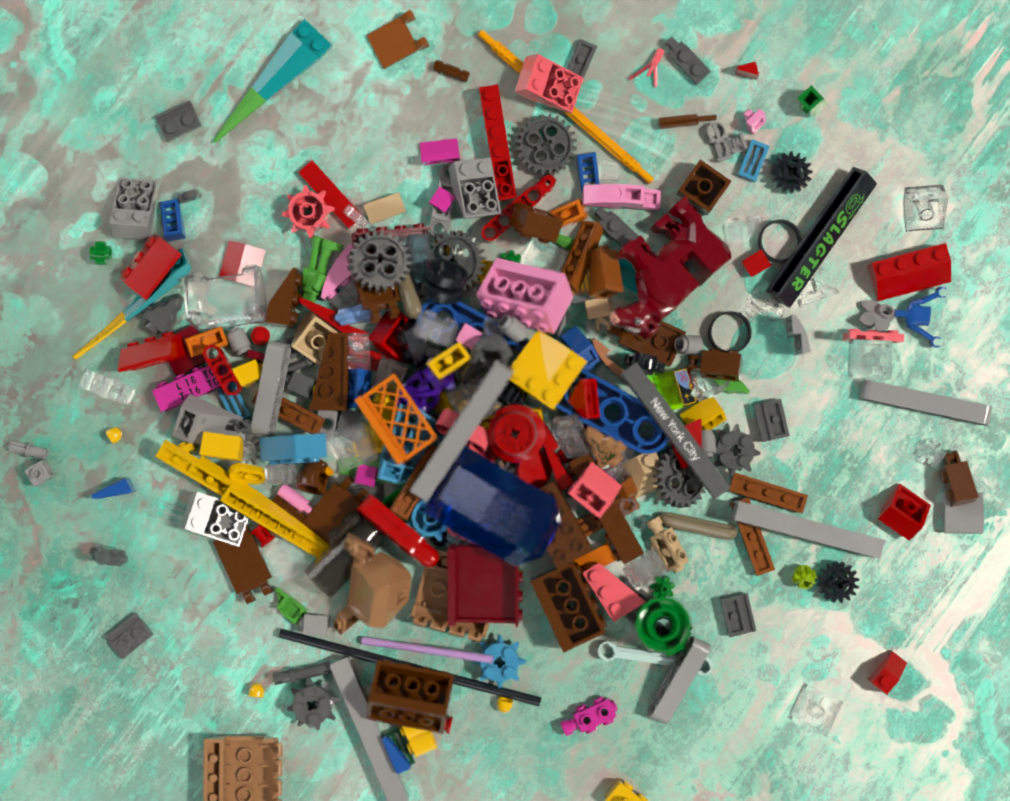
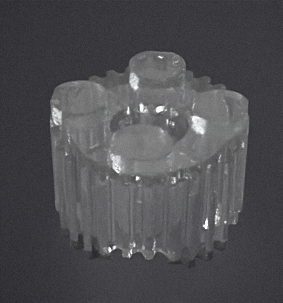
M653 548L644 551L645 555L643 554L628 562L622 569L636 591L644 586L648 587L655 582V577H660L668 572L665 564Z

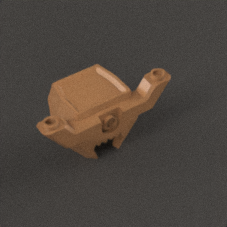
M348 533L347 539L344 540V546L354 556V562L352 565L347 606L336 614V619L333 620L334 629L341 635L359 620L368 627L384 629L409 600L412 581L411 574L399 560L382 551L374 555L375 549L370 543Z

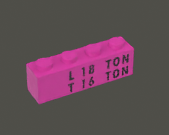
M222 365L219 368L221 376L225 375L228 371L226 365ZM199 366L192 369V373L189 375L181 374L174 377V381L167 384L166 381L156 385L157 389L152 390L161 412H167L181 406L189 394L199 398L222 388L209 366L205 368Z

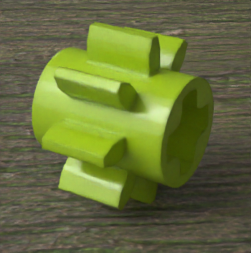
M800 565L793 571V584H797L798 588L808 589L815 584L817 576L815 570H811V566Z

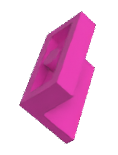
M457 138L420 143L422 166L460 161Z

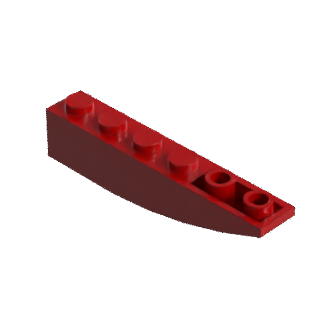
M498 84L479 87L499 201L517 198Z

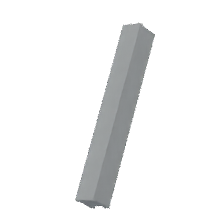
M497 359L495 360L412 484L410 490L412 493L422 498L425 502L428 501L514 373L513 368H509Z
M734 501L733 503L734 507L730 520L860 555L881 558L886 540L741 501Z
M348 656L330 664L331 671L387 801H409V794L400 774H396L382 742L383 734L378 722L366 719L368 699L350 657Z

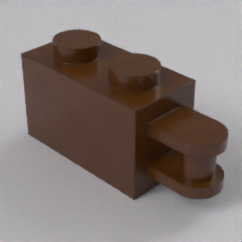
M709 349L708 351L703 350L702 356H688L689 365L686 367L688 371L700 372L701 377L705 379L740 382L743 358L737 351L720 352L717 349ZM697 362H701V366H696Z
M953 450L952 453L948 454L947 452L942 453L945 466L940 471V480L945 485L947 501L951 503V507L973 503L979 496L968 462H961L957 450Z

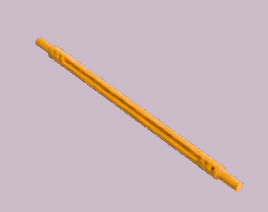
M482 29L478 36L491 46L493 52L520 74L524 62L501 42L495 41ZM574 107L573 113L563 111L633 173L636 172L649 184L655 179L641 167V164L576 107Z

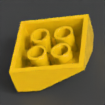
M537 330L510 367L514 369V373L509 380L553 411L587 361L552 337Z

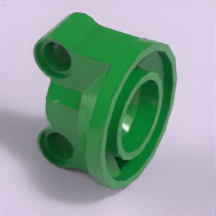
M665 597L652 599L643 605L636 620L638 637L643 644L655 652L665 653L667 657L685 649L684 643L690 635L691 621L684 606L672 598ZM667 619L670 621L672 631L668 635L662 636L656 633L655 624L658 620Z

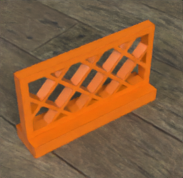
M395 373L363 396L355 399V402L398 465L404 464L412 456L438 439V436ZM392 380L398 385L396 394L386 392L387 384ZM375 392L382 393L381 404H373L369 396ZM386 394L396 396L394 407L383 406ZM399 397H404L408 400L407 410L397 408ZM383 408L393 409L391 421L383 419ZM396 410L407 412L405 424L394 422ZM410 413L418 415V426L408 424ZM394 424L404 426L402 437L395 436L392 432ZM407 426L418 428L416 440L405 438ZM420 430H428L432 438L426 442L419 441ZM405 440L415 442L414 450L409 454L403 448Z

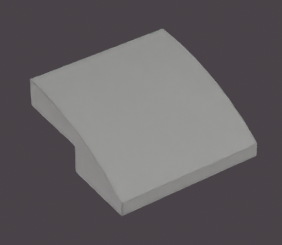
M796 315L786 317L787 337H794L796 355L810 353L808 337L802 323Z
M945 492L942 494L944 533L983 534L984 505L982 492H977L979 497L973 503L951 507V503L947 501Z

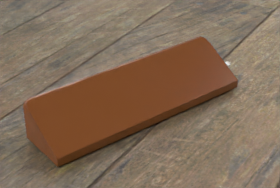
M582 221L561 273L565 274L570 289L573 292H579L590 266L591 251L597 249L604 229L599 222Z

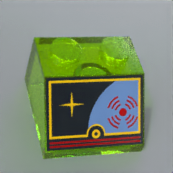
M686 367L652 377L656 389L672 410L699 403L691 372Z

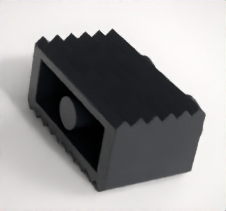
M411 319L395 329L396 341L400 345L401 357L405 362L417 365L426 360V358H429L426 356L429 342L420 327L419 320Z

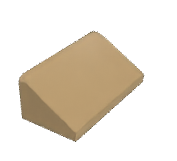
M399 192L363 205L370 225L406 212Z

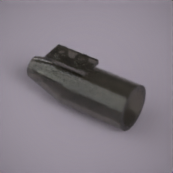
M355 510L347 513L342 518V522L329 531L327 539L330 545L304 570L312 582L331 598L351 579L354 556L344 546V540L347 539L348 533L370 543L375 552L385 537L368 520L362 519Z

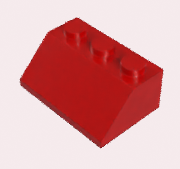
M156 233L147 238L144 248L134 255L133 262L122 270L120 277L123 283L145 300H147L182 255Z
M168 332L161 334L162 338L156 339V337L144 339L145 343L142 344L138 342L127 344L128 348L121 349L118 372L137 371L186 357L181 334Z

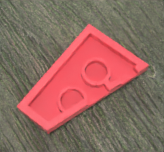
M848 329V332L843 333V341L904 342V334H898V330H887V333H881L877 330L865 332L860 331V329Z
M600 563L582 572L613 622L646 602Z

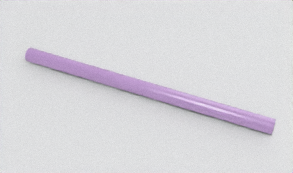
M362 637L361 644L493 663L492 655Z

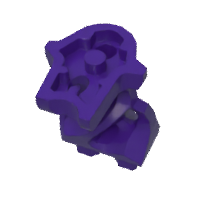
M427 364V369L423 372L425 377L421 370H419L403 386L417 407L428 415L440 402L441 398L439 395L445 387L448 390L454 389L456 384L454 382V372L438 380ZM416 380H419L420 385L415 388L413 384ZM429 396L433 398V402L427 403L426 401L427 397ZM399 397L397 406L399 403L408 405V400L404 397Z

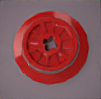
M519 404L505 406L497 411L490 420L487 432L489 445L494 453L505 461L513 463L528 461L536 456L543 447L545 439L544 423L538 413L527 406ZM514 428L516 431H520V434H518V439H516V437L511 436V433L514 432Z

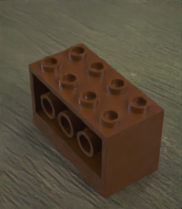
M556 480L520 499L522 506L557 569L592 551L588 538L565 496L560 491Z
M573 561L559 569L554 567L530 579L563 653L605 634L604 628L607 627L603 616H598L596 612L599 607L594 597L590 598L588 592L591 590L586 580H581L579 576L583 573L578 563H573ZM563 582L564 584L568 583V585L566 586V590L564 591L562 589H558V587L560 586L559 583ZM569 600L576 601L573 608L570 606L566 607ZM577 618L584 619L582 625L574 624Z
M377 660L368 700L366 719L443 734L454 675L446 671L438 672L425 667L417 668L409 664H396L389 660Z

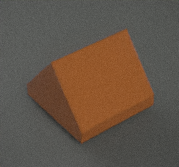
M632 477L620 483L622 487L617 495L628 499L637 493L638 489Z

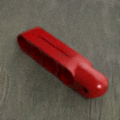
M545 175L504 208L501 214L496 215L482 228L481 235L483 241L494 243L513 227L511 224L503 226L499 223V220L502 217H507L511 220L513 208L517 202L532 207L539 205L541 200L552 191L557 181L553 175ZM535 192L539 198L536 201H531L528 198L529 193ZM492 229L495 231V236L487 238L484 235L485 231Z
M368 494L356 508L359 514L420 565L430 568L437 564L439 560L438 552L374 496Z

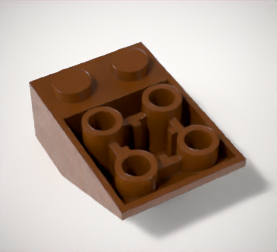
M296 267L292 268L268 303L266 323L271 326L294 328V324L298 323L299 313H296V307L300 305L299 299L301 294L298 291L299 286H302L303 275H301V272Z

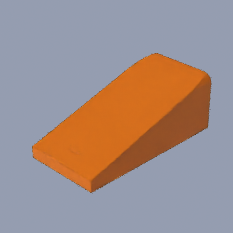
M580 199L549 211L564 221L562 228L588 219L585 206L582 205L583 201Z
M222 326L185 339L191 357L202 355L204 348L210 344L216 345L221 349L228 347Z
M605 543L573 561L574 563L577 562L581 571L584 572L597 563L604 567L616 561V558L608 543Z

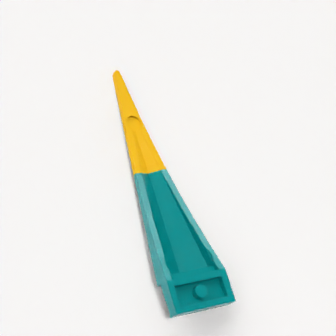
M183 248L178 250L182 254L147 300L137 295L107 327L72 356L75 360L182 282L180 277L186 276L192 269L187 253Z

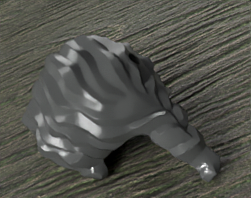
M481 336L469 353L471 359L467 362V366L461 374V379L466 381L467 377L478 368L489 370L496 359L508 366V360L513 355L508 342L500 336Z

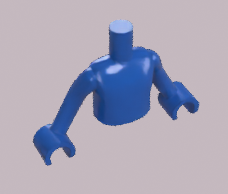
M938 287L935 289V293L910 301L906 310L895 309V317L905 318L907 327L928 339L930 346L934 348L940 347L933 344L934 339L941 338L932 336L917 326H929L931 306H921L919 304L927 303L936 298H945L946 296H940L939 291L940 289H947L946 287Z

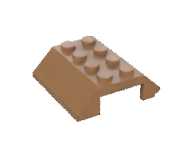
M435 549L438 552L439 560L433 567H424L411 613V618L414 619L413 624L426 627L428 622L431 623L430 629L445 632L446 628H450L448 634L464 637V633H468L467 639L480 642L482 637H486L489 623L457 622L456 626H448V552Z
M226 735L204 738L203 801H282V799H278V796H282V780L278 779V777L282 776V760H279L278 757H282L283 742H278L277 737L266 735Z

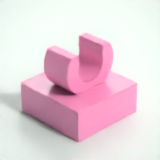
M748 109L744 113L748 131L753 135L767 122L765 113L761 109L755 113Z

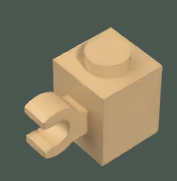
M596 298L584 301L587 321H596L595 329L597 332H600V324H605L607 331L610 330V323L604 318L610 317L611 312L614 311L612 300Z

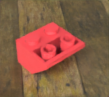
M591 461L567 492L600 518L613 502L622 485Z

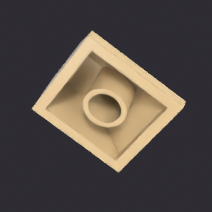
M309 310L298 325L291 346L321 367L328 333L340 332Z
M656 452L652 454H639L618 465L625 480L632 477L638 489L637 493L634 494L635 499L658 488V485H653L657 478L652 477V475L657 474L653 467L659 466L656 460H660Z

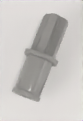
M11 440L8 447L9 451L23 454L27 458L30 456L42 460L47 459L49 452L47 448Z

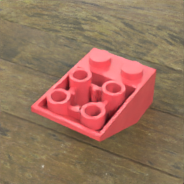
M535 54L525 58L515 93L531 101L573 113L583 77L539 54Z

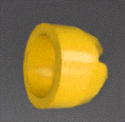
M114 427L105 431L113 444L120 441L122 432L119 428Z
M258 683L253 684L249 688L248 696L264 698L263 686Z
M499 697L497 701L498 710L502 713L510 711L513 700Z

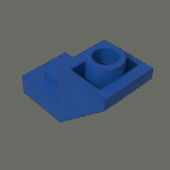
M574 325L560 335L567 348L587 361L583 369L587 370L601 360L592 343L577 326Z

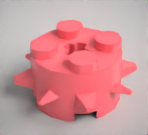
M306 185L303 187L302 193L300 192L295 196L288 194L287 198L290 201L288 205L289 210L283 212L282 216L290 218L293 222L292 233L300 229L307 232L309 237L312 238L314 232L322 227L329 229L330 226L327 223L328 215L335 208L326 205L323 199L326 193L324 190L316 194L309 191ZM312 208V214H308L307 216H305V210H310Z

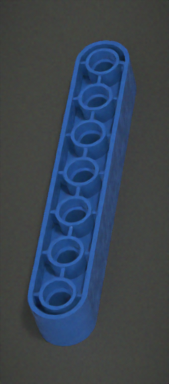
M429 299L423 304L422 314L419 317L420 327L427 338L447 350L458 343L456 338L465 323L481 331L485 336L502 337L508 342L510 349L517 351L518 355H520L530 339L525 338L523 341L515 343L500 331L497 321L462 302L443 304ZM441 312L448 313L451 316V323L445 328H440L435 324V317ZM462 345L466 352L469 354L471 349ZM583 368L555 407V409L580 423L599 430L604 436H611L616 441L620 440L628 449L639 454L658 452L669 441L638 398ZM582 379H596L600 418L584 419L568 402L571 388L577 386ZM609 404L616 405L620 410V416L615 421L608 420L604 415V409ZM646 422L652 425L654 433L650 439H643L639 436L638 427L640 424Z

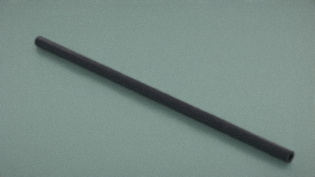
M282 628L279 633V638L376 664L377 660H389L396 664H409L417 668L425 667ZM429 668L432 671L440 672V670ZM453 674V684L540 706L541 697L504 687L498 688L497 685Z

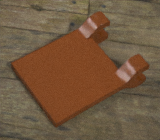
M411 10L366 35L383 69L430 46L425 37L415 42L406 25L416 20Z

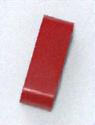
M207 345L203 350V356L223 391L231 396L239 395L243 387L232 370L233 367L225 353L216 345ZM215 348L218 351V355L216 358L211 359L209 352ZM222 365H226L228 371L225 375L221 376L219 368ZM231 382H236L237 384L235 392H230L228 389Z

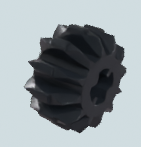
M507 381L497 397L509 405H523L527 393L515 384Z

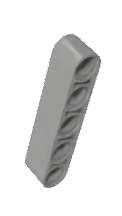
M270 341L267 345L251 424L253 434L273 437L275 434L291 355V346L289 344Z
M690 636L684 644L685 649L680 651L650 703L647 717L667 724L709 654L710 644L694 636Z

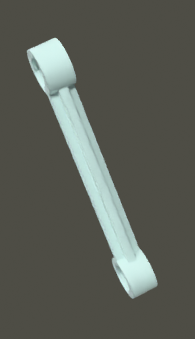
M609 640L602 641L597 648L600 658L605 661L621 658L672 666L678 655L667 657L665 653L619 647ZM608 643L613 648V655L605 657L602 654V650H600L602 645ZM709 657L705 659L709 663L708 669L703 672L699 670V675H707L712 671L713 663Z

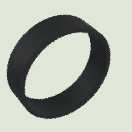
M778 219L769 222L761 230L758 237L759 250H763L768 260L780 263L786 262L788 258L776 259L766 253L762 245L764 230L769 225L783 223L790 226L796 233L797 246L802 238L799 229L792 222Z
M723 312L710 323L708 329L709 340L715 349L720 352H727L718 347L714 342L712 327L720 316L726 314L736 315L745 322L748 329V337L745 344L740 349L735 350L739 352L750 342L752 335L751 325L747 318L738 312Z

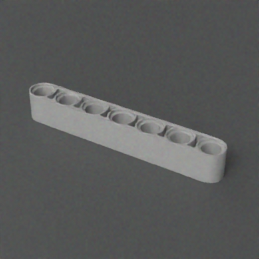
M863 380L859 399L986 426L990 424L993 409L992 406L871 380Z

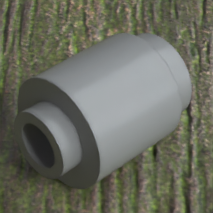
M505 315L498 324L500 331L515 343L521 342L526 338L527 327L514 316Z
M235 327L228 331L229 334L226 338L237 356H242L248 353V350H252L250 347L251 343L243 328Z
M681 335L674 342L675 350L681 354H699L704 345L702 338L698 335Z
M702 430V450L709 459L714 458V455L717 454L716 438L712 430Z

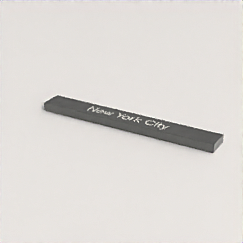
M634 363L620 374L711 497L715 500L731 488L638 363Z

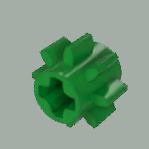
M95 241V246H90V259L95 260V264L106 265V260L112 259L111 246H106V242Z

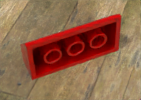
M946 243L872 262L867 265L877 302L951 282V258Z

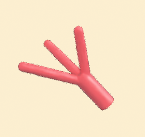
M658 48L652 61L630 76L629 80H633L649 69L646 75L649 77L653 71L654 87H657V66L665 51Z

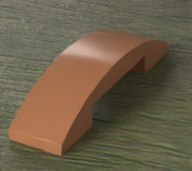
M594 338L591 343L601 358V362L609 371L624 381L620 375L624 370L606 357L609 349Z

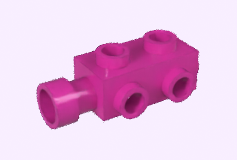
M603 696L594 699V704L588 707L586 704L575 708L576 712L573 713L575 718L560 722L566 737L573 734V731L579 728L582 733L586 732L588 734L597 729L596 726L600 724L605 726L614 722L613 718L617 717L615 712L618 711L614 700L610 701L608 697L604 699ZM602 709L608 710L606 715H601ZM585 717L590 718V722L587 724L583 722Z

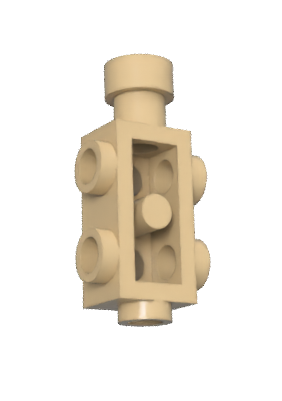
M657 516L646 522L649 530L651 529L654 536L650 537L651 548L657 551L660 557V565L667 572L673 571L675 574L684 569L683 565L688 563L689 559L673 528L670 527L664 530L663 522L660 516Z

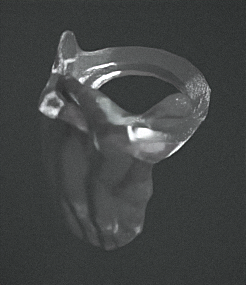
M693 374L691 375V381L694 389L690 392V395L697 397V401L712 398L723 392L730 381L728 380L707 390L703 380L698 375Z

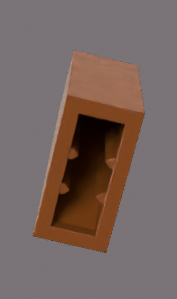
M599 246L591 251L589 297L608 299L623 292L619 261L616 256L617 250H611L609 246Z

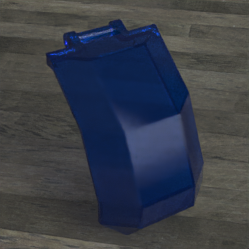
M464 445L432 493L433 495L424 510L425 513L460 536L515 566L541 558L561 525L557 502L554 496L503 469Z

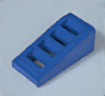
M596 152L576 154L581 193H583L584 183L595 181V185L600 184ZM591 158L592 162L582 163V159ZM589 166H592V167H593L592 170H585V171H583V168H582V167H589ZM594 174V177L584 178L583 175Z
M173 199L160 202L164 238L167 242L185 239V229L179 200ZM175 207V210L166 211L167 208ZM176 215V217L167 218V216Z
M124 478L93 493L91 497L92 499H101L134 493L136 490L131 479Z
M388 734L383 735L382 742L396 774L411 769L410 761Z

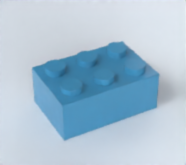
M326 434L260 438L261 461H269V465L320 462L319 458L327 457Z

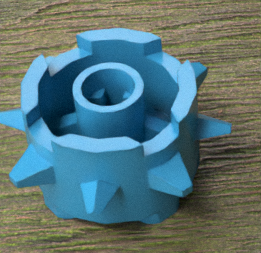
M441 491L435 496L431 495L427 502L420 498L410 514L411 519L406 524L410 527H415L421 537L435 536L440 541L442 540L441 532L443 533L447 527H455V524L450 520V512L455 508V505L445 504L442 500ZM433 512L435 517L427 520L426 514Z
M498 635L496 642H492L490 645L484 642L480 643L483 649L482 654L493 656V663L473 661V663L481 665L483 671L480 678L481 681L486 679L496 681L498 688H501L504 681L509 679L519 680L517 675L518 666L526 663V659L518 657L516 651L519 646L518 641L509 644L503 641L501 635ZM497 657H502V660L505 661V663H502V666H498L494 662V660H497Z

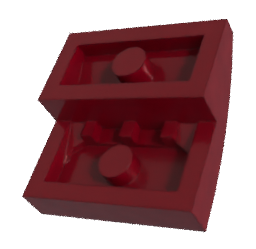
M195 324L176 333L181 334L186 357L169 361L176 376L185 374L206 362L203 354L191 357L185 341L189 337L200 334Z

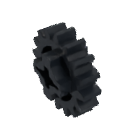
M793 151L788 156L783 153L781 155L782 159L777 157L775 159L777 164L771 165L775 169L770 172V175L775 176L771 181L777 182L776 188L778 189L781 186L783 193L787 189L790 194L794 192V189L800 192L801 187L806 188L808 186L806 182L811 181V178L808 176L813 173L812 170H808L811 163L806 164L807 157L801 159L800 153L796 156L793 155ZM801 167L803 169V176L801 175L800 171ZM779 168L782 171V178L779 176ZM794 170L793 175L789 176V171ZM786 182H793L795 185H789Z
M636 352L635 356L625 355L623 363L627 366H632L637 362L644 373L650 376L654 372L664 373L666 365L663 362L656 361L657 356Z
M833 561V566L828 563L825 564L827 569H820L823 574L822 576H817L821 582L816 585L822 587L819 593H826L824 598L828 600L831 597V602L833 603L837 599L839 603H843V598L849 601L850 594L856 595L853 591L854 588H859L858 585H855L859 578L854 577L857 571H850L852 566L848 564L845 567V562L842 561L839 565L837 561ZM840 569L844 570L849 577H844ZM831 572L832 575L829 577V579H826L828 574ZM837 578L840 580H844L842 581V583H839V587L838 585L832 584L835 581H837ZM847 585H850L848 590L845 592L844 589L847 587ZM827 587L833 588L836 595L830 593Z

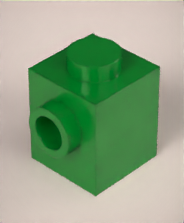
M812 85L797 98L802 103L799 107L806 115L810 112L815 116L828 105L827 101Z

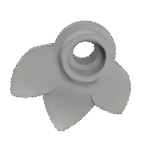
M873 300L861 302V306L866 312L861 315L859 322L865 326H874L878 332L887 330L890 322L895 317L894 308L888 304L881 305Z

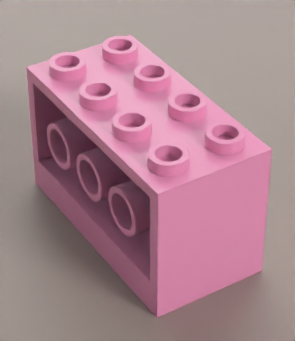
M499 258L495 259L476 294L487 317L493 320H501L505 315L514 316L527 328L553 334L573 299V294L564 273Z

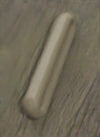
M388 251L387 255L393 256L395 255V253L393 251ZM405 274L406 281L400 280L401 286H397L406 314L412 319H417L422 314V305L411 275Z
M664 512L660 517L663 526L667 528L672 527L680 531L724 540H732L738 534V529L729 524L671 512Z

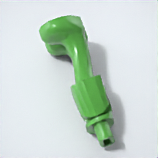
M313 235L310 239L312 251L308 268H303L302 290L304 291L302 298L315 303L317 295L320 296L321 294L320 292L327 277L326 272L329 258L333 252L341 251L344 245ZM321 251L320 261L317 267L318 258Z

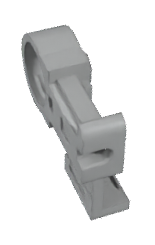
M713 122L706 129V137L710 145H714L718 157L716 159L717 163L725 159H731L733 154L748 149L743 132L736 135V138L731 139L729 137L727 139L724 125L720 122ZM712 126L717 139L712 138L709 134V128ZM718 127L722 130V137H720Z

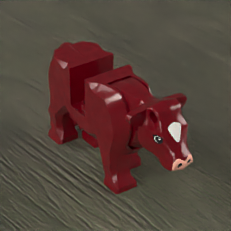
M687 196L679 200L669 211L672 216L679 218L683 224L671 220L670 216L666 214L650 228L653 233L663 234L671 240L669 243L653 252L649 244L640 235L635 240L629 241L616 254L618 259H626L634 267L639 300L626 307L616 308L611 313L610 322L612 325L623 327L631 334L640 335L644 339L654 336L659 323L665 317L675 311L698 286L701 287L732 259L728 246L705 225L697 209L689 204Z

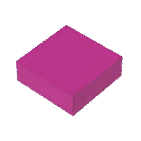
M439 186L429 204L445 214L455 200V196Z
M359 464L355 483L374 487L379 468Z

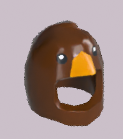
M320 458V462L302 463L296 476V487L310 494L326 495L328 478L334 472Z

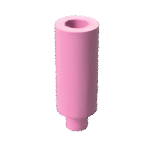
M286 483L277 492L278 496L301 513L304 510L309 514L313 510L308 505L310 501Z

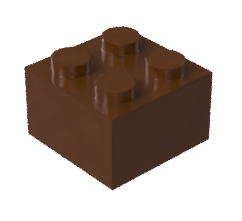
M700 159L676 195L681 198L687 196L689 204L707 216L732 181Z
M517 202L509 224L515 227L514 231L519 232L521 236L530 239L533 236L538 238V241L548 244L549 241L556 243L564 221L551 212Z

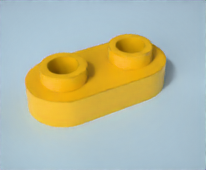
M235 463L228 470L230 479L233 481L258 485L266 480L265 470L259 466Z

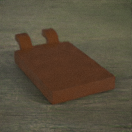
M373 249L366 251L368 254L375 253ZM367 267L364 269L368 273L374 271V269L371 267ZM391 269L384 270V273L388 275L393 273ZM352 276L362 310H369L371 324L379 323V319H381L379 310L387 308L390 320L398 318L400 312L396 303H400L401 298L396 284H394L393 291L390 287H387L386 293H384L382 288L376 293L374 287L371 291H368V285L362 288V281L356 283V276Z
M664 321L659 323L655 335L648 339H644L640 335L631 334L622 327L620 329L614 325L610 326V330L607 332L619 337V344L636 352L657 356L656 361L663 362L668 367H671L677 354L674 347L675 339L686 334L685 331Z
M350 476L346 477L340 485L335 482L302 522V524L329 544L327 551L332 548L359 515L356 508L369 494L365 488L361 489L356 496L349 492L347 489L355 481Z
M249 525L245 528L239 547L218 540L213 541L236 593H243L246 604L256 600L251 591L261 586L264 596L273 592L268 582V579L272 578V574L254 536L250 533Z

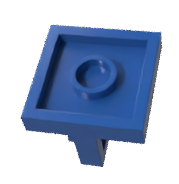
M349 369L348 408H359L355 399L371 390L372 370Z

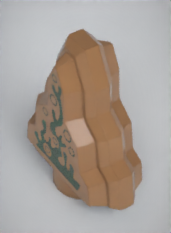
M591 426L584 430L586 440L592 446L591 452L596 458L595 463L600 469L607 465L614 468L622 461L624 457L621 453L627 446L620 440L616 441L611 436H604L599 430Z

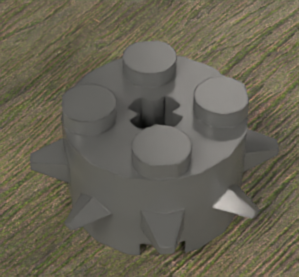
M735 424L732 432L725 433L718 429L719 439L716 441L717 454L714 455L716 461L713 465L715 467L723 466L727 468L730 477H733L736 469L743 468L748 472L752 471L750 462L754 456L761 454V452L755 450L753 439L756 436L755 433L746 435L740 432L739 424ZM734 445L738 449L736 456H733V452H730V448H734Z
M309 677L307 678L306 686L301 690L291 689L295 698L293 704L287 707V711L295 713V716L299 719L297 726L300 727L305 723L313 725L316 730H320L321 722L326 718L336 719L332 713L333 704L340 701V698L332 696L328 690V681L322 685L319 683L314 684ZM315 700L318 707L312 708L309 702Z

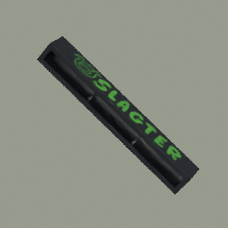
M852 167L769 285L766 292L776 302L788 308L793 305L876 187L877 183L867 171Z

